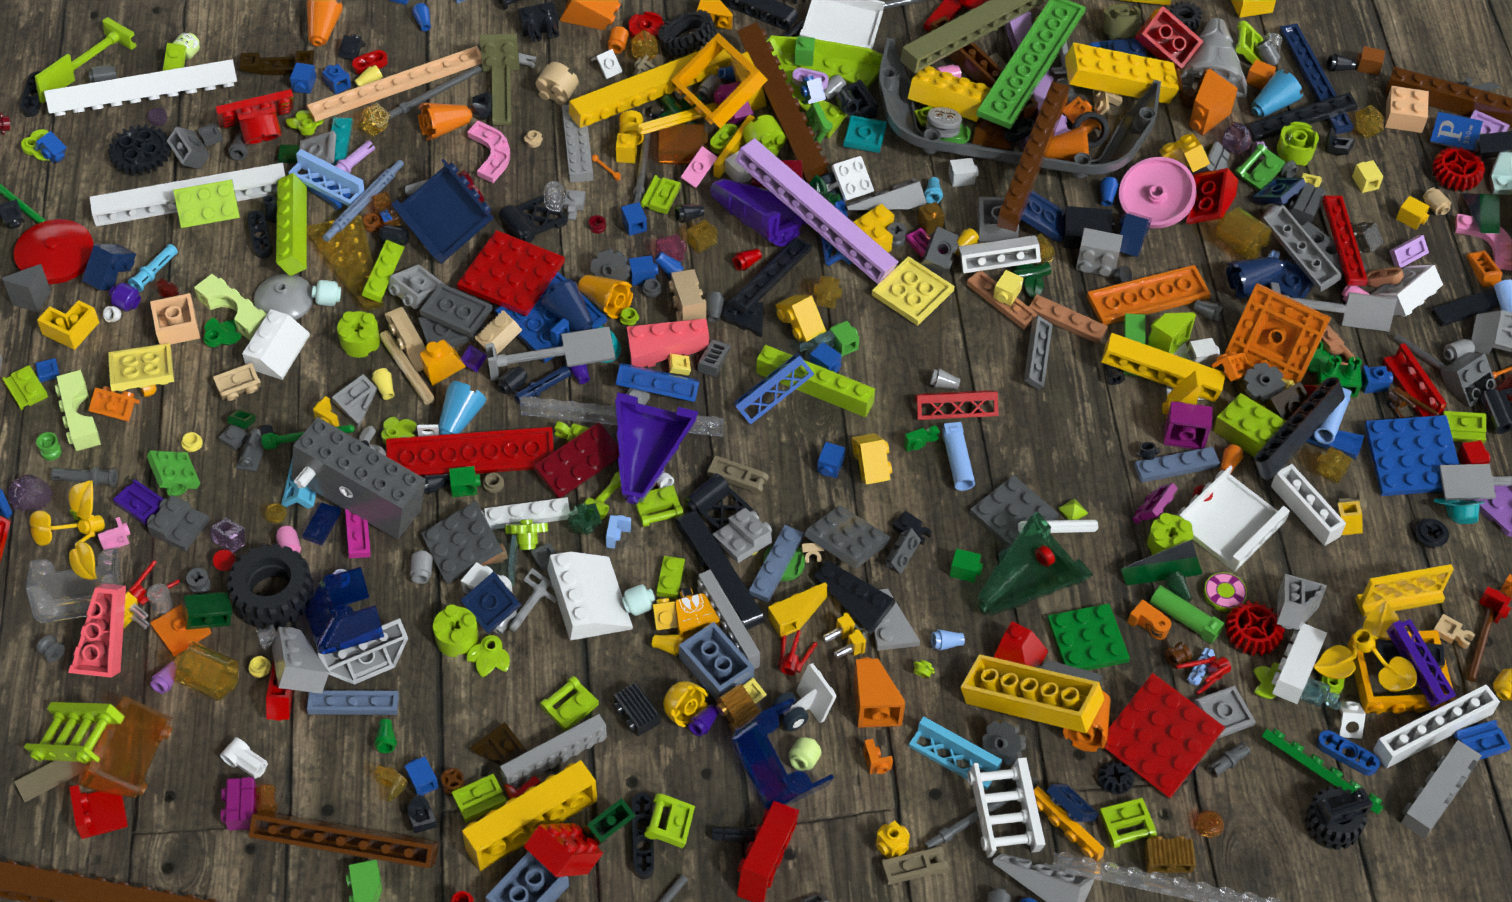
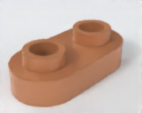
M1392 267L1366 273L1368 279L1367 286L1378 287L1382 284L1395 285L1400 283L1404 277L1402 268Z

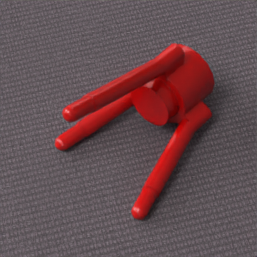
M156 560L151 562L134 585L126 591L130 592L137 599L138 604L140 603L142 606L152 598L180 583L179 580H175L145 597L147 592L140 584L155 566Z
M797 630L790 653H787L786 656V635L781 638L780 659L777 666L780 667L779 670L789 676L796 675V672L801 673L803 665L817 646V642H814L799 662V657L795 654L801 634L800 630Z
M1212 656L1208 659L1178 664L1176 668L1210 664L1208 666L1210 675L1204 680L1207 683L1196 692L1197 695H1200L1217 680L1221 679L1223 675L1231 671V664L1227 658L1220 657L1217 659L1215 656Z

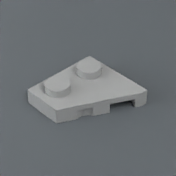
M363 374L332 397V402L359 427L377 392V387Z

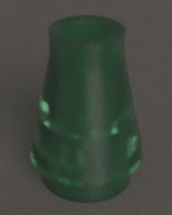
M1180 571L1174 572L1165 578L1166 587L1171 592L1187 602L1193 599L1185 576L1181 575Z

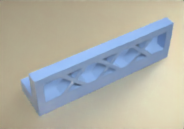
M302 149L296 153L298 163L288 172L289 174L294 173L305 185L347 206H350L364 192L362 179ZM302 168L308 171V174L300 175L297 172ZM320 177L324 180L323 182H314L312 178ZM336 185L339 189L329 190L327 186ZM351 193L354 196L349 200L343 197V194Z

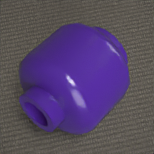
M124 282L113 286L109 292L111 304L126 312L132 309L135 310L141 300L139 290Z

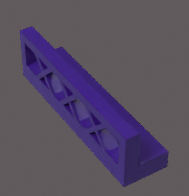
M1411 619L1392 623L1386 632L1401 657L1409 660L1414 666L1417 674L1416 682L1430 706L1434 707L1456 696L1455 692ZM1405 627H1408L1409 631H1410L1411 634H1412L1411 637L1409 636V634H1408V632L1406 631ZM1417 648L1421 649V651L1423 652V656H1421ZM1428 667H1431L1433 669V671L1435 672L1434 676ZM1440 686H1442L1445 689L1447 695L1443 693Z

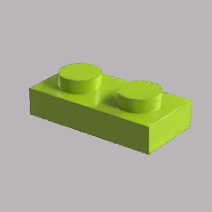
M167 43L163 71L184 68L187 46Z
M664 556L657 587V596L678 599L685 559Z

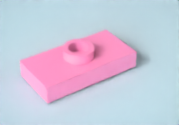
M702 146L680 178L696 189L717 159V156Z

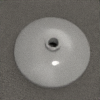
M275 275L266 279L258 286L254 294V305L258 310L262 309L266 315L272 309L288 314L296 320L305 315L313 304L314 298L311 297L312 287L309 282L297 275Z

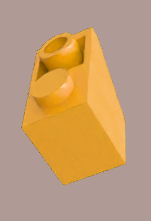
M700 0L697 12L698 10L707 11L710 13L715 27L732 30L733 14L721 0Z

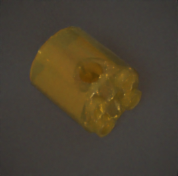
M1236 207L1233 211L1226 212L1222 219H1219L1216 238L1246 259H1257L1262 247L1266 248L1270 244L1272 230L1242 208Z
M191 642L183 654H179L174 661V665L177 667L174 678L176 683L216 701L222 700L237 686L239 679L238 662L197 642Z

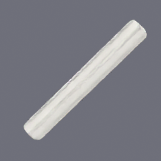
M1097 520L1021 521L1018 523L1019 533L1095 532L1098 530Z

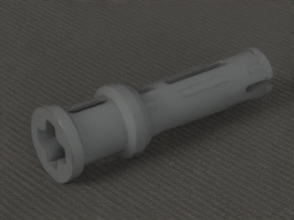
M54 467L51 477L53 481H93V486L109 484L110 487H115L118 482V471L116 468L100 470L99 467H94L91 470Z

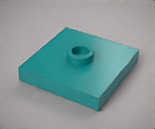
M851 115L843 147L880 153L887 122Z

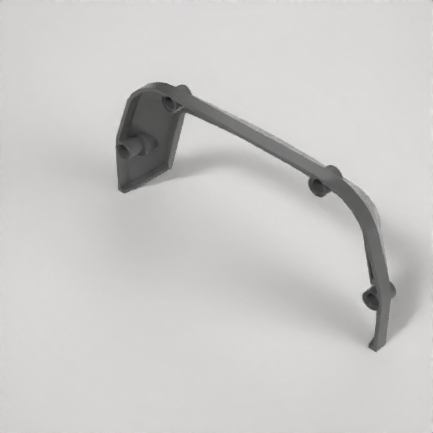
M887 38L879 71V90L887 122L899 137L913 145L922 147L929 154L941 151L1018 166L1023 152L971 143L959 144L941 141V133L937 129L930 128L925 132L919 130L914 113V101L908 99L911 86L910 79L900 61L895 40ZM1154 80L1150 88L1129 112L1122 117L1099 158L1091 160V157L1086 153L1076 154L1073 162L1045 157L1041 169L1071 172L1075 177L1084 178L1088 174H1105L1124 167L1132 160L1153 129L1157 116L1161 81Z

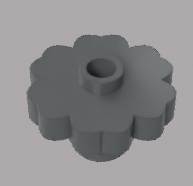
M609 248L597 254V257L591 261L590 270L595 274L594 276L624 281L629 278L631 267L626 264L627 257L621 251L614 253Z
M1267 363L1255 364L1253 369H1248L1243 379V384L1246 385L1245 393L1251 399H1259L1261 403H1266V400L1284 390L1285 382L1281 380L1283 373L1275 366L1269 367Z
M997 720L986 727L988 734L982 737L983 749L1002 759L1001 764L1011 765L1018 758H1022L1021 751L1026 749V738L1024 734L1019 732L1020 727L1018 724L1011 720Z

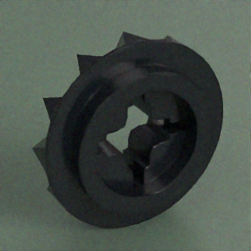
M1431 518L1421 520L1417 524L1414 533L1417 535V541L1424 543V547L1427 545L1431 546L1432 549L1435 547L1441 548L1449 539L1447 527L1439 520ZM1428 532L1436 533L1435 537L1432 535L1427 536Z
M1112 759L1110 762L1104 763L1099 769L1098 781L1107 792L1123 794L1131 789L1134 783V773H1132L1129 766L1123 764L1122 760L1114 762ZM1114 770L1117 772V775H1122L1120 776L1119 783L1115 777H1111Z

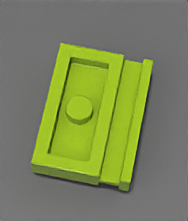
M655 175L641 201V207L644 208L646 206L650 210L667 214L681 188V182L664 177L661 179Z
M30 365L12 373L8 378H2L21 410L26 405L31 406L48 397L46 390Z
M1444 411L1443 415H1447L1453 442L1482 440L1483 444H1485V413Z
M494 774L452 792V796L465 823L485 815L491 810H496L507 802Z

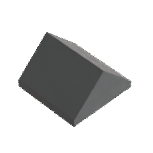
M41 264L2 277L13 306L39 312L51 293Z

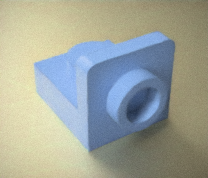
M610 515L606 535V548L615 549L616 541H620L621 531L631 532V518L623 515Z

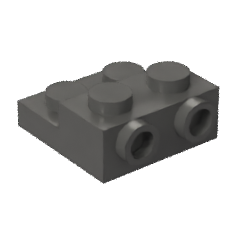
M171 495L169 499L162 500L159 512L149 517L147 527L151 536L186 552L210 519L208 515L191 508L189 502Z

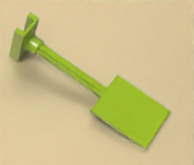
M108 17L102 20L104 35H106L104 40L74 61H71V56L66 54L35 76L40 102L44 103L46 101L44 91L65 88L74 82V70L109 45H114L118 42L130 50L134 49L136 43L131 41L134 32Z

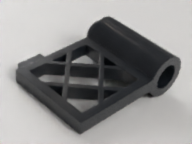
M548 194L516 207L507 205L499 213V219L513 235L528 243L534 240L535 235L554 227L558 229L567 225L568 217ZM543 202H546L549 205V208L541 207L538 205ZM528 209L533 210L534 212L532 215L524 213L523 211ZM536 212L547 213V216H537ZM553 214L558 215L560 218L552 219L549 216ZM533 222H544V225L537 227Z
M1512 388L1502 391L1487 389L1482 392L1479 398L1496 434H1504L1512 430V402L1508 401L1506 397L1512 394Z
M718 473L711 476L685 498V508L688 512L696 510L716 531L723 528V523L729 524V519L723 518V510L735 511V514L744 508L749 512L754 510L729 487L727 481ZM729 495L735 501V506L723 505V499ZM710 510H720V518H712L707 513Z

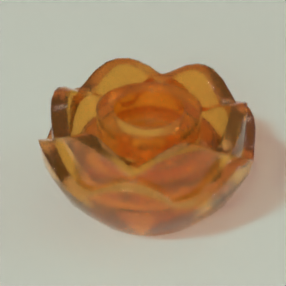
M1206 810L1197 816L1195 826L1201 835L1213 838L1222 833L1224 821L1217 812Z

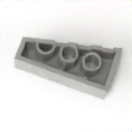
M1457 740L1446 757L1443 755L1436 764V767H1438L1436 772H1430L1424 781L1427 783L1425 788L1420 786L1413 796L1416 799L1413 804L1409 802L1404 808L1402 814L1405 817L1401 824L1425 839L1466 782L1482 755Z

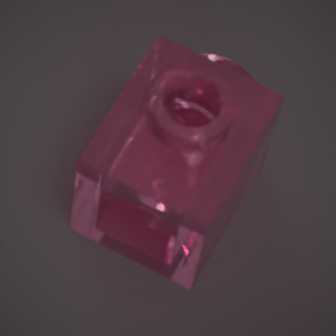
M678 234L656 240L657 254L662 251L678 261L685 260L687 247L685 241H681Z

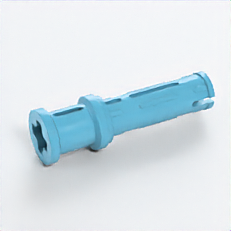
M168 244L147 266L139 268V272L134 277L128 279V284L142 292L144 286L155 279V274L178 253L175 246Z

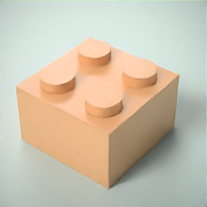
M1391 86L1386 100L1385 128L1422 133L1428 119L1429 91Z
M190 293L150 301L159 344L170 343L171 345L200 338L195 308Z

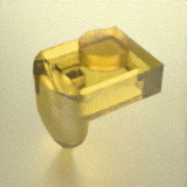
M1041 233L1037 236L1040 247V263L1050 262L1055 255V249Z
M378 765L374 772L377 783L390 788L387 802L399 796L408 783L401 774L391 767L385 768Z

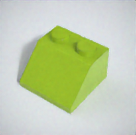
M1193 312L1165 313L1160 319L1156 318L1151 324L1152 331L1147 339L1149 341L1148 346L1174 354L1189 340L1196 314Z

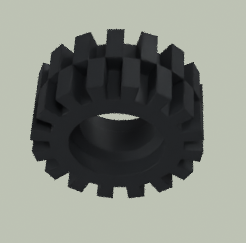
M1181 1L1180 4L1176 2L1175 5L1171 6L1170 12L1191 31L1195 32L1199 28L1202 17L1200 7H1195V3L1191 5L1189 1H1187V4L1184 1Z

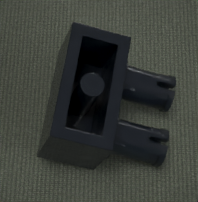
M553 2L518 9L519 25L524 37L530 35L532 42H536L535 38L539 42L542 39L540 33L547 32L550 39H553L552 34H554L555 38L559 36L558 13Z

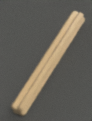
M388 330L381 332V341L424 404L429 405L433 403V394L405 353L400 349Z

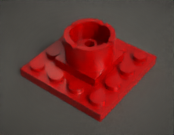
M289 89L216 106L219 127L223 126L226 129L234 127L235 123H239L246 145L262 143V141L267 142L279 138L282 134L277 113H279V116L289 114L290 110H293V93Z

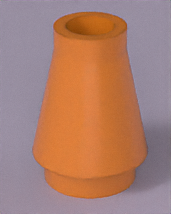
M1234 444L1228 445L1224 449L1219 472L1221 470L1225 471L1230 465L1233 467V471L1244 457L1243 449Z

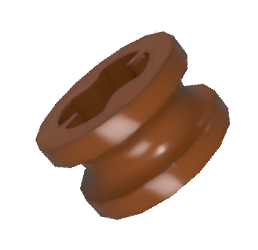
M369 213L363 217L364 229L367 232H376L381 228L379 215Z

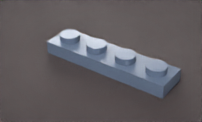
M1208 447L1157 457L1153 460L1136 461L1134 467L1140 482L1143 483L1219 468L1220 462L1214 448Z
M784 525L749 589L751 596L766 602L770 601L804 537V532Z
M324 690L322 694L309 692L307 712L308 714L398 715L399 692Z

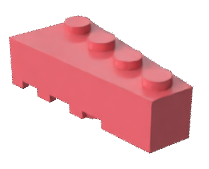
M706 318L628 326L627 342L631 365L638 367L647 366L649 368L655 366L660 361L667 360L668 362L670 354L687 356L706 350L709 346Z
M104 583L95 587L87 611L88 616L85 625L82 627L81 638L75 649L72 665H70L68 673L113 677L121 672L125 585Z

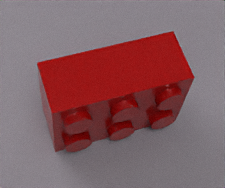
M1164 6L1155 9L1134 36L1139 43L1159 60L1173 62L1175 71L1177 68L1183 69L1203 43L1201 38Z
M575 823L539 824L524 845V848L555 877L588 875L604 853L598 848L599 844L592 838H587L582 833V828Z

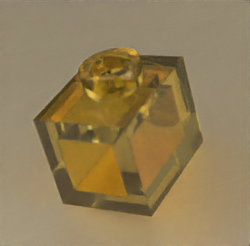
M705 219L687 229V243L700 254L717 244L718 231L713 224L711 225Z

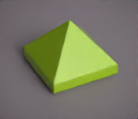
M1075 498L1058 508L1067 520H1079L1088 514Z

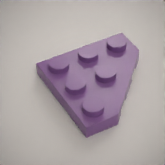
M1494 486L1495 499L1468 500L1485 501V503L1480 504L1479 511L1491 522L1495 521L1502 528L1501 531L1506 536L1512 537V486Z

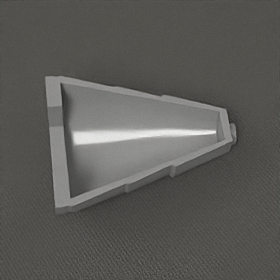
M1213 18L1199 35L1203 43L1184 68L1180 70L1183 89H1192L1194 78H1200L1203 70L1210 68L1238 88L1237 97L1246 98L1247 83L1235 51L1233 39L1225 21L1220 18Z

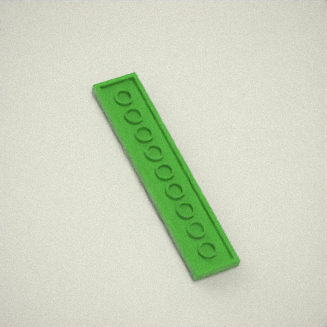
M1049 0L978 108L976 116L1011 129L1082 18L1086 7L1069 0Z

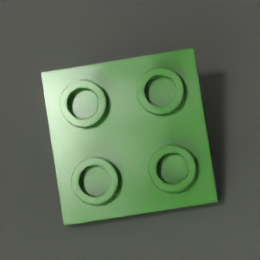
M149 451L147 458L159 488H165L169 496H179L185 493L187 489H197L199 487L200 481L187 452Z

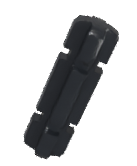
M713 827L711 837L715 841L724 839V841L743 842V840H746V843H750V841L754 842L756 839L754 838L756 830L747 829V831H743V828L725 827V829H722V827Z

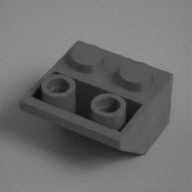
M1468 352L1440 370L1446 388L1466 407H1471L1479 402L1483 391L1498 389L1485 353Z

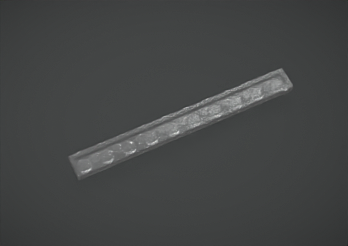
M521 396V415L618 425L616 406L614 405L605 406L595 403L587 404L575 401ZM697 415L696 422L688 433L723 437L724 418Z
M1067 852L1054 853L1052 870L1198 902H1281L1274 897L1262 898L1251 892H1235L1228 887H1211L1210 884L1205 882H1188L1187 879L1182 877H1165V875L1159 872H1142V870L1136 867H1119V865L1113 862H1096V860L1090 857H1073L1072 854Z

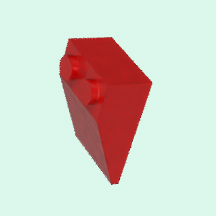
M1229 168L1194 174L1196 200L1187 215L1186 223L1194 224L1222 219L1236 197L1238 179Z

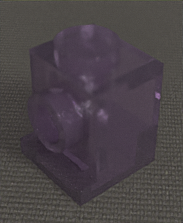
M225 518L210 527L211 541L221 547L234 552L245 545L244 528L230 519Z

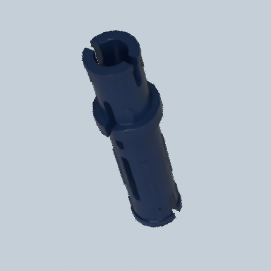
M563 365L540 380L530 382L526 388L514 393V398L521 405L532 397L540 396L541 392L570 377L571 372L566 365Z

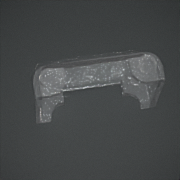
M118 547L105 549L99 553L98 566H95L97 579L94 580L83 579L75 574L73 570L56 572L53 563L46 559L30 561L26 591L34 618L39 622L47 623L88 616L87 611L95 587L104 583L121 585Z

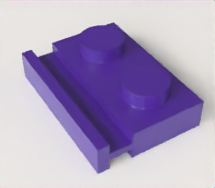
M135 479L133 484L127 486L113 499L115 505L144 525L147 524L152 514L156 515L159 512L160 503L163 500L162 497Z

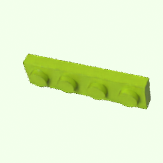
M386 240L362 296L379 303L381 302L388 287L390 276L393 275L403 253L404 246Z

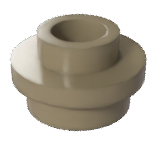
M497 473L488 474L483 481L484 489L490 493L501 491L504 487L503 478Z

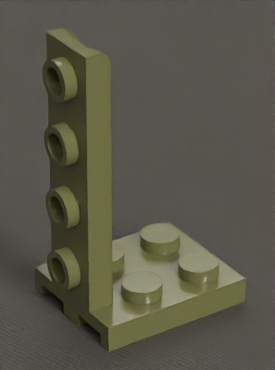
M517 34L480 35L483 72L492 71L493 125H512L511 71L520 70Z

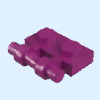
M1169 483L1159 486L1157 490H1153L1152 493L1148 494L1144 499L1145 503L1135 511L1133 521L1136 524H1140L1142 520L1160 517L1164 512L1163 508L1174 498L1173 495L1178 489L1175 484Z

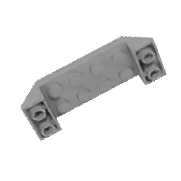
M1499 310L1476 315L1471 337L1476 352L1489 355L1492 348L1512 352V312Z

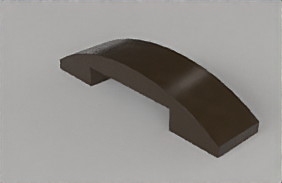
M314 50L296 51L295 56L261 58L259 53H241L239 68L261 75L292 74L296 63L314 65L315 52Z

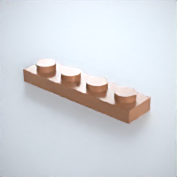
M978 271L967 280L968 287L1023 330L1032 324L1033 318L1038 315L1018 298L1014 300L1011 306L994 299V290L997 282L983 271Z
M1036 294L1029 306L1046 321L1098 345L1108 326L1038 294Z

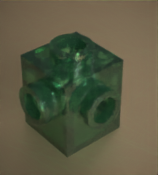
M586 503L578 504L568 514V523L573 528L574 534L581 532L582 535L591 534L602 523L596 503L586 505Z

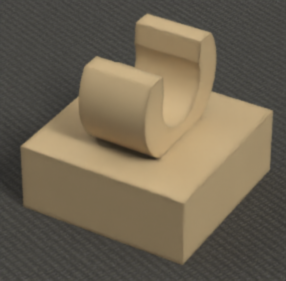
M816 543L801 544V553L807 552L805 554L806 563H809V556L811 554L816 555L817 562L821 561L819 552L824 551V548Z

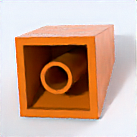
M568 0L560 21L605 30L608 24L612 25L616 16L613 14L614 12L617 13L621 3H619V0Z
M1209 68L1196 96L1188 126L1202 136L1231 114L1238 88Z
M870 657L856 659L854 692L858 728L902 726L905 700L879 659H872Z

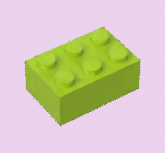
M233 179L173 190L181 228L240 218Z
M1241 393L1217 416L1214 432L1255 457L1261 448L1283 426L1286 420Z

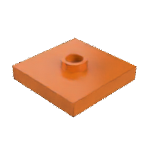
M183 603L150 623L173 657L212 634L210 628L186 630L182 612Z

